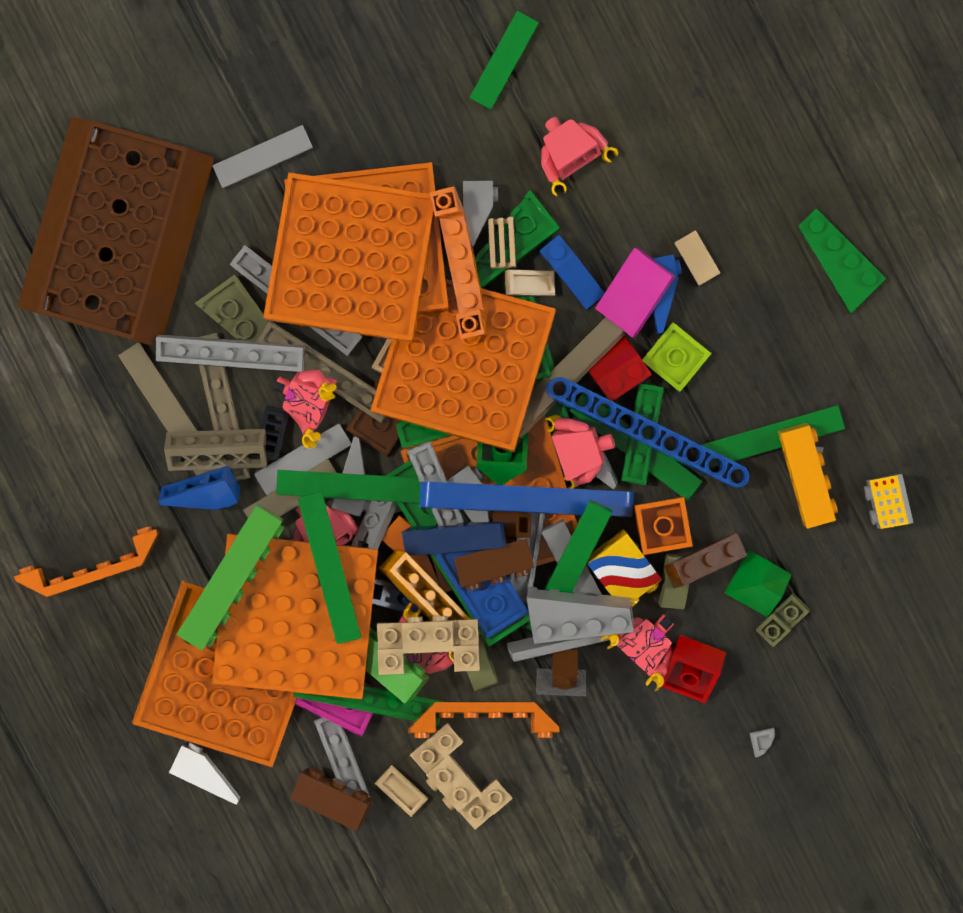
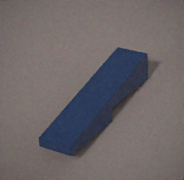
M461 522L449 526H411L401 532L404 550L409 556L495 549L507 546L503 522Z

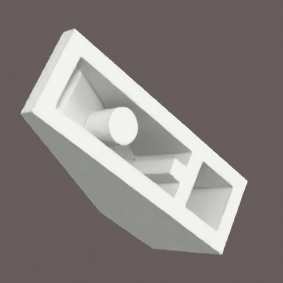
M189 742V745L184 743L169 773L237 805L241 797L209 756L202 752L203 748L192 742Z

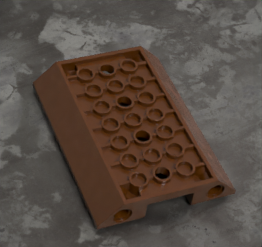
M71 117L17 308L156 347V337L158 335H165L215 157L187 147L92 120ZM131 152L140 154V162L135 166L127 163V156ZM117 200H124L127 204V209L122 214L115 213L113 205ZM104 248H110L113 251V258L108 262H103L100 259V251ZM90 296H96L99 299V306L95 310H90L86 306V300Z

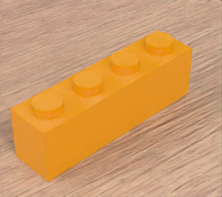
M803 423L779 430L778 435L803 525L808 529L836 521L834 514L838 513L834 498L830 499L828 490L831 489L828 475H823L821 466H824L825 463L821 451L817 452L815 442H818L815 428H810L809 424Z
M395 550L379 567L380 571L418 609H421V613L429 621H432V616H447V620L470 619L406 552Z

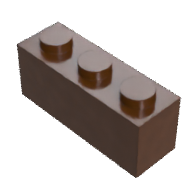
M735 533L664 565V568L673 588H678L746 557L747 554L738 534Z
M527 539L508 543L504 548L486 549L453 558L460 588L466 586L467 591L481 588L480 582L490 580L491 585L506 581V575L513 573L515 578L529 575V569L535 567Z
M313 767L306 768L301 772L290 797L291 800L355 831L363 826L374 799L368 797L367 792L360 789L353 790L347 787L344 781L337 778L330 779L324 776L323 771Z

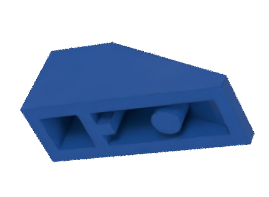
M560 235L539 251L541 256L586 310L605 294Z
M674 254L652 258L676 276L653 310L657 334H662L678 282V274H681L679 259H674Z
M225 466L162 486L158 502L164 506L217 510L223 507L228 508L238 503L241 487L229 466Z

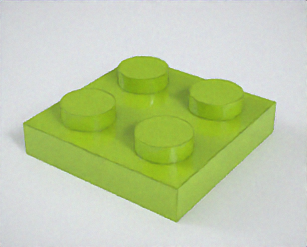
M672 322L642 361L680 392L711 353Z

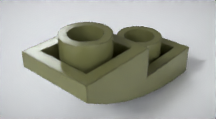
M667 554L664 565L683 556ZM663 567L661 577L664 582L658 603L660 607L684 609L689 584L673 588Z
M792 592L756 628V631L774 647L809 613L810 609Z
M481 634L478 635L480 671H467L476 692L499 683L493 662L488 657Z

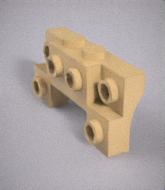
M432 616V621H422V617H407V622L377 623L379 675L404 674L405 653L454 651V672L480 671L478 619L447 620V616Z
M447 722L411 752L410 756L426 773L428 785L435 792L439 789L445 796L442 800L450 810L455 808L476 830L513 797L502 787L497 778L481 791L450 755L464 741Z

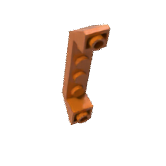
M455 187L430 192L434 215L440 219L459 310L456 319L460 339L486 334V310L463 206Z
M151 526L137 530L138 535L132 537L138 553L137 557H135L133 552L119 557L121 561L119 563L111 565L109 560L97 564V570L88 573L87 568L73 572L74 578L64 580V577L61 576L49 580L50 586H47L42 568L34 569V566L31 565L19 569L20 575L14 576L15 581L48 597L145 564L160 534L159 529L152 530Z
M435 702L408 728V733H414V738H429V733H436V713H439V718H454V713H464V718H479V713H488V718H503V713H513V718H528V713H531V733H538V738H553V733L559 732V726L535 702Z

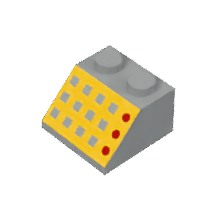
M891 474L866 480L867 486H864V493L867 501L871 500L873 510L869 511L872 524L877 525V529L913 523L902 474Z

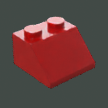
M625 336L588 371L605 398L610 401L615 400L652 375Z
M679 635L673 648L664 683L661 687L706 703L721 674L726 652Z

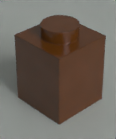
M493 512L492 522H503L505 539L531 538L532 513Z
M564 650L553 653L552 687H558L562 690L577 688L578 650Z

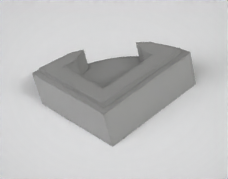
M774 727L749 732L755 757L763 755L772 745L775 737Z

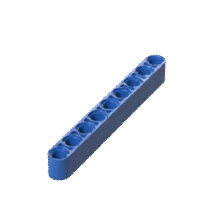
M553 378L546 385V393L552 400L729 487H743L749 481V472L744 466L566 378ZM555 382H560L564 386V393L561 396L553 392L552 388ZM578 393H583L586 396L587 401L583 407L578 406L575 402V396ZM600 404H605L609 409V413L605 418L598 415L597 409ZM623 415H627L631 419V424L627 429L620 425V418ZM645 426H649L653 430V436L649 440L645 439L642 435V429ZM667 437H672L675 441V447L671 451L667 450L664 446V441ZM691 447L697 452V458L693 462L688 460L686 456L688 449ZM713 458L719 462V469L716 472H712L709 469V462ZM735 469L741 473V480L738 483H734L731 480V473Z
M420 482L419 507L582 515L589 500H593L612 509L610 517H633L634 492Z

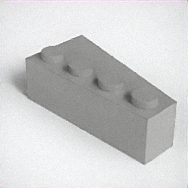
M528 587L527 603L534 644L633 632L634 618L631 598L599 594L598 596L584 595L582 592H575L574 594L559 592L560 590L554 589L547 591L537 590L536 587Z

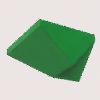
M528 433L518 439L515 452L478 442L476 468L497 485H504L526 471Z
M748 550L747 556L743 558L724 593L768 617L781 600L792 574Z

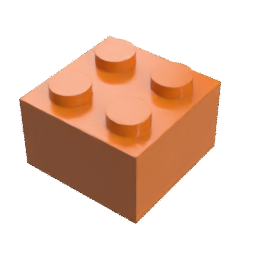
M684 497L634 505L641 553L643 555L693 546Z

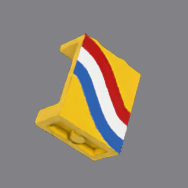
M623 529L593 551L587 561L588 566L611 596L631 598L632 607L637 604L640 596L645 592L650 593L654 591L662 580Z

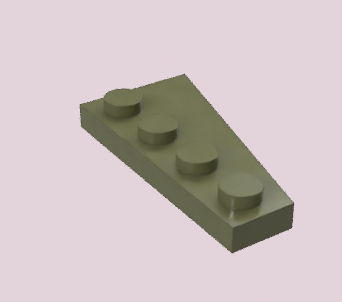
M233 275L195 302L199 308L240 341L257 342L256 340L269 322L264 320V314L236 275Z

